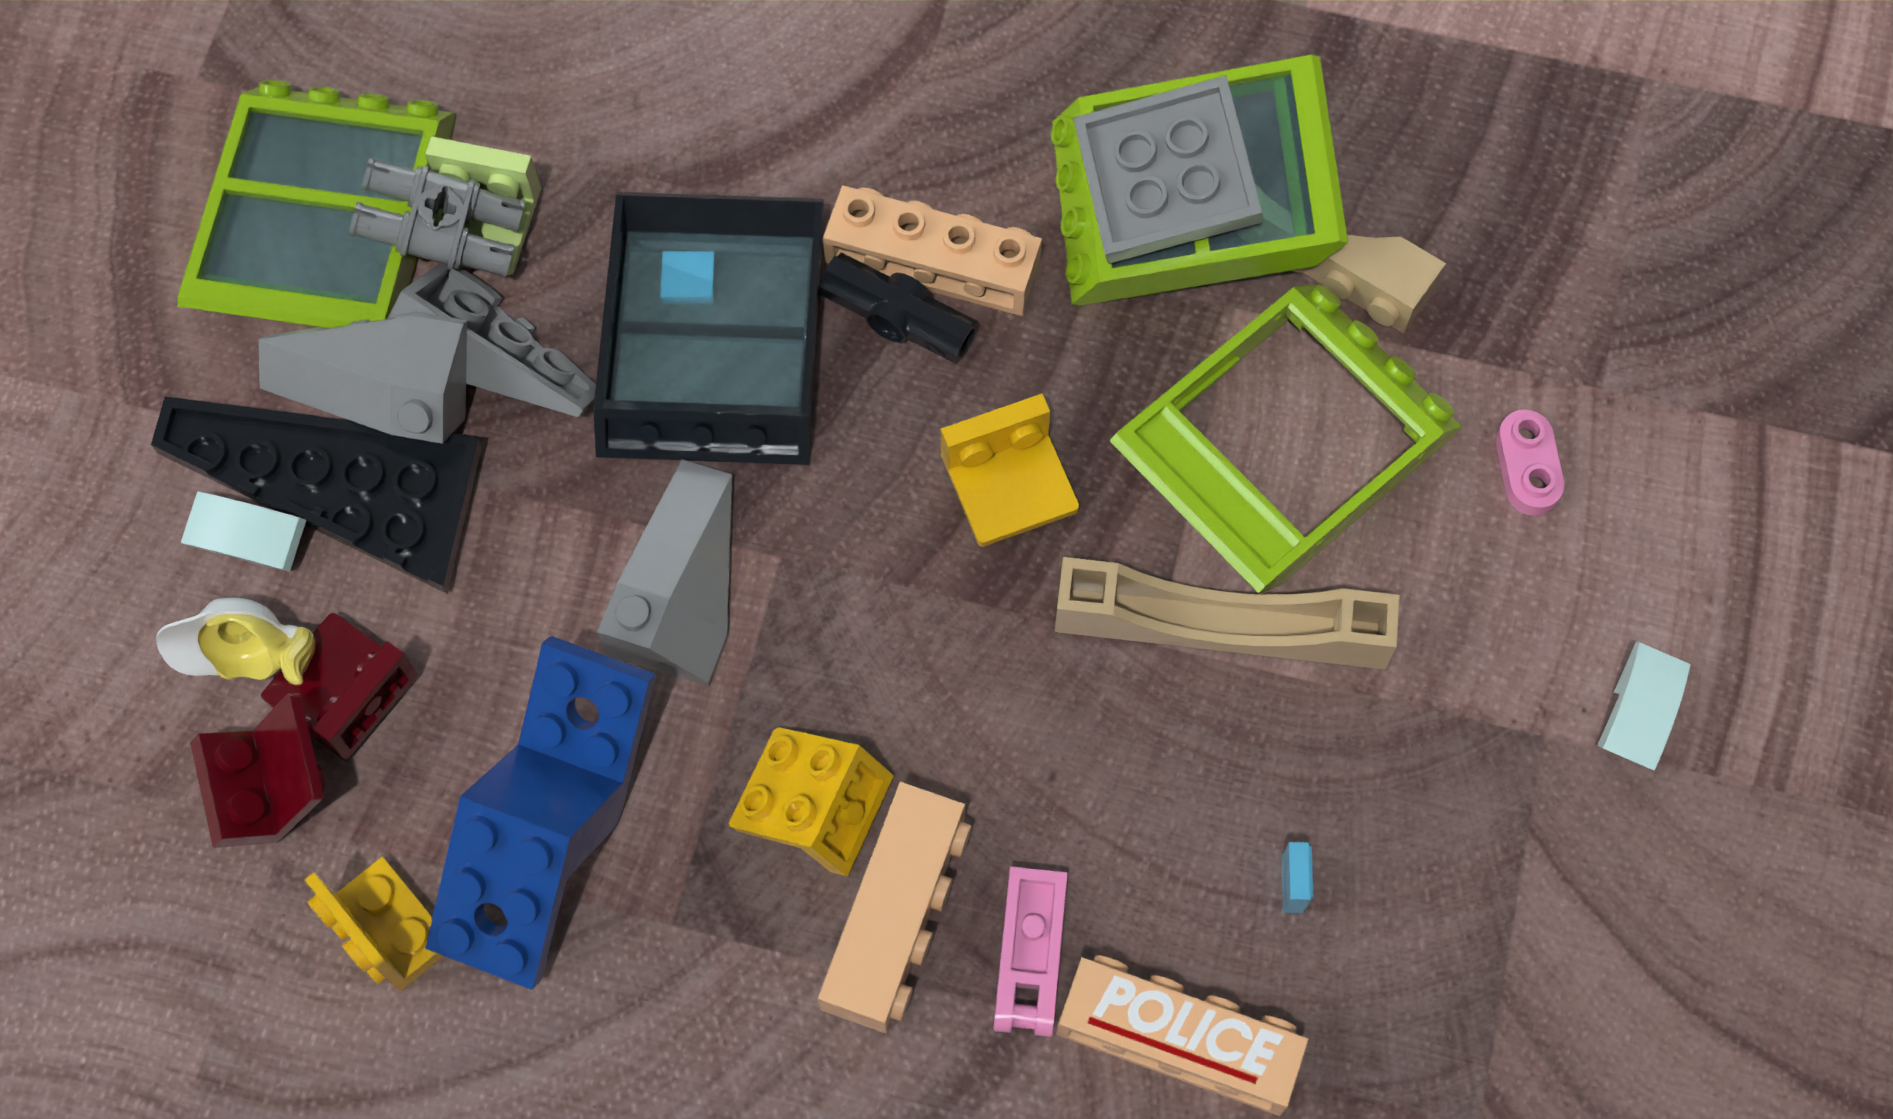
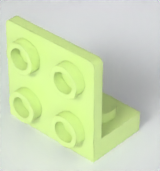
M431 136L425 155L432 172L468 182L472 178L475 179L476 183H480V189L525 200L517 233L472 219L470 224L464 223V227L469 228V234L514 245L507 275H512L515 271L541 191L540 181L532 156ZM439 208L437 214H434L433 226L437 227L439 221L443 220V209Z

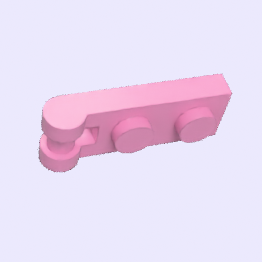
M1010 867L993 1031L1011 1033V1027L1035 1029L1034 1035L1052 1037L1067 872ZM1015 988L1039 990L1037 1006L1014 1004Z

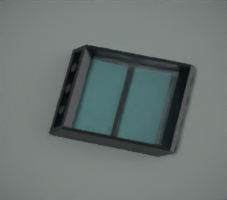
M617 192L593 408L596 457L809 465L821 300L819 285L822 281L824 255V199ZM663 251H714L713 281L662 263Z

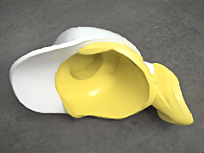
M229 597L215 599L198 615L163 626L156 636V643L161 656L174 670L193 676L219 675L228 680L245 677L263 681L282 669L285 679L290 684L301 685L303 683V674L307 670L315 652V638L309 629L301 626L280 624L275 614L266 606L244 598Z

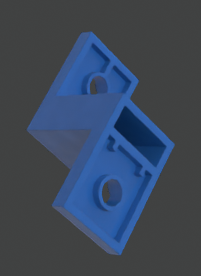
M550 636L542 643L518 745L459 798L425 949L530 990H533L542 980L566 880L619 824L657 674L554 636ZM577 697L587 698L596 705L599 712L598 721H587L578 714L575 707ZM484 903H491L500 907L507 919V925L501 926L490 921L484 911Z

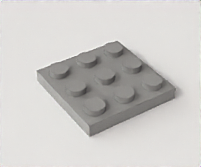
M1226 75L1073 118L1108 264L1264 222Z

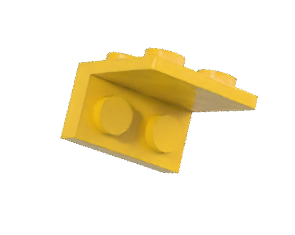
M1043 394L940 429L942 460L977 544L981 547L1078 513L1079 503L1048 435L1050 410Z
M777 727L773 730L729 821V826L737 832L801 848L829 872L848 877L894 775L860 745Z
M383 856L337 893L315 872L304 879L315 893L307 903L329 929L332 928L343 942L349 937L351 938L342 947L364 973L367 972L377 985L387 979L401 992L443 957V955L425 949L432 916Z

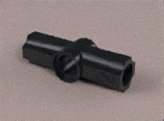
M842 252L837 257L834 256L825 269L823 279L819 285L821 296L864 317L870 328L883 338L895 343H903L907 339L955 364L959 360H963L978 330L977 320L933 299L928 289L915 278L897 272L893 273L890 277Z

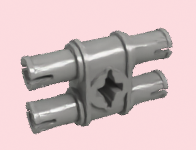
M369 157L368 168L366 167L361 190H368L408 201V207L412 209L411 212L405 211L404 215H400L357 202L349 235L395 246V252L400 253V256L406 257V254H411L447 264V269L451 270L453 268L458 269L459 264L506 278L514 245L469 234V228L464 227V223L470 224L472 219L517 233L525 200L480 189V183H476L475 179L472 178L468 182L429 171V166L426 165L423 167L418 166L417 170H412ZM441 208L443 209V220L439 221V225L435 227L433 226V216Z

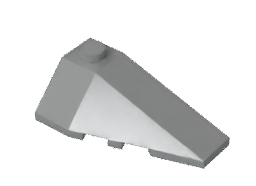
M439 263L400 292L388 319L395 318L398 314L420 312L467 320L466 384L578 418L594 403L596 384L561 351L553 348H543L532 337L535 327L524 317L517 318L514 321L498 306L502 297L489 285L460 266L458 269L453 268L451 270L447 269V264Z
M410 312L398 314L392 319L373 322L366 319L354 321L347 326L322 329L321 327L265 335L258 339L259 383L262 390L390 435L442 444L465 420L467 320Z
M681 460L615 586L598 628L597 634L606 655L704 686H710L728 639L729 561L733 499L732 474Z

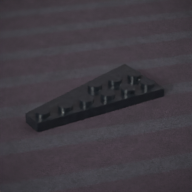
M164 397L151 446L158 454L275 511L305 519L306 526L448 594L482 449L479 437L451 434L442 444L390 435L350 420Z

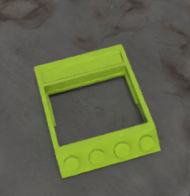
M1311 284L1296 286L1290 289L1115 433L1110 440L1125 458L1258 593L1282 585L1463 428L1452 417L1455 413L1452 406L1438 394L1433 392L1428 394L1414 380L1416 378L1415 371L1402 359L1396 356L1390 357L1376 344L1379 338L1375 332L1358 320L1352 321L1339 308L1341 306L1340 299L1322 285ZM1289 320L1300 331L1304 327L1405 424L1404 431L1416 442L1306 537L1180 412Z

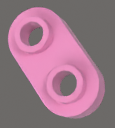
M1532 410L1514 411L1503 420L1495 439L1506 495L1510 504L1519 512L1530 516L1544 515L1556 506L1564 491V478L1554 432L1549 421L1538 412ZM1519 429L1530 430L1535 438H1524L1519 433ZM1529 478H1540L1546 487H1534L1530 483Z

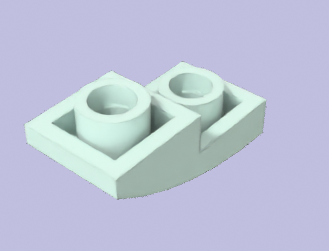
M197 491L181 543L197 549L235 557L249 563L290 572L306 520L253 504Z
M1636 641L1614 690V693L1619 694V697L1597 746L1655 771L1673 727L1691 664Z

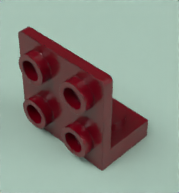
M331 613L313 632L315 652L307 670L303 674V683L301 685L290 684L285 679L281 669L262 691L261 698L265 703L274 708L286 694H300L304 712L310 716L312 722V737L341 759L347 761L417 678L418 673L405 653L393 644L386 641L383 646H380L335 613Z
M286 694L253 731L199 733L190 742L213 848L278 843L323 799L325 777L322 768L316 764L311 743L312 722L310 716L304 712L300 694Z

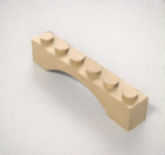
M1255 185L1264 222L1234 230L1237 236L1247 244L1295 237L1292 214L1269 199ZM1347 235L1348 244L1317 266L1291 270L1297 273L1303 272L1323 284L1324 287L1332 291L1339 299H1347L1366 310L1369 316L1377 323L1387 327L1392 326L1405 333L1436 290L1446 263L1403 237L1372 238Z
M1063 557L1054 632L1385 670L1397 648L1400 595L1344 588L1300 594L1224 592L1166 581L1138 572L1120 563Z

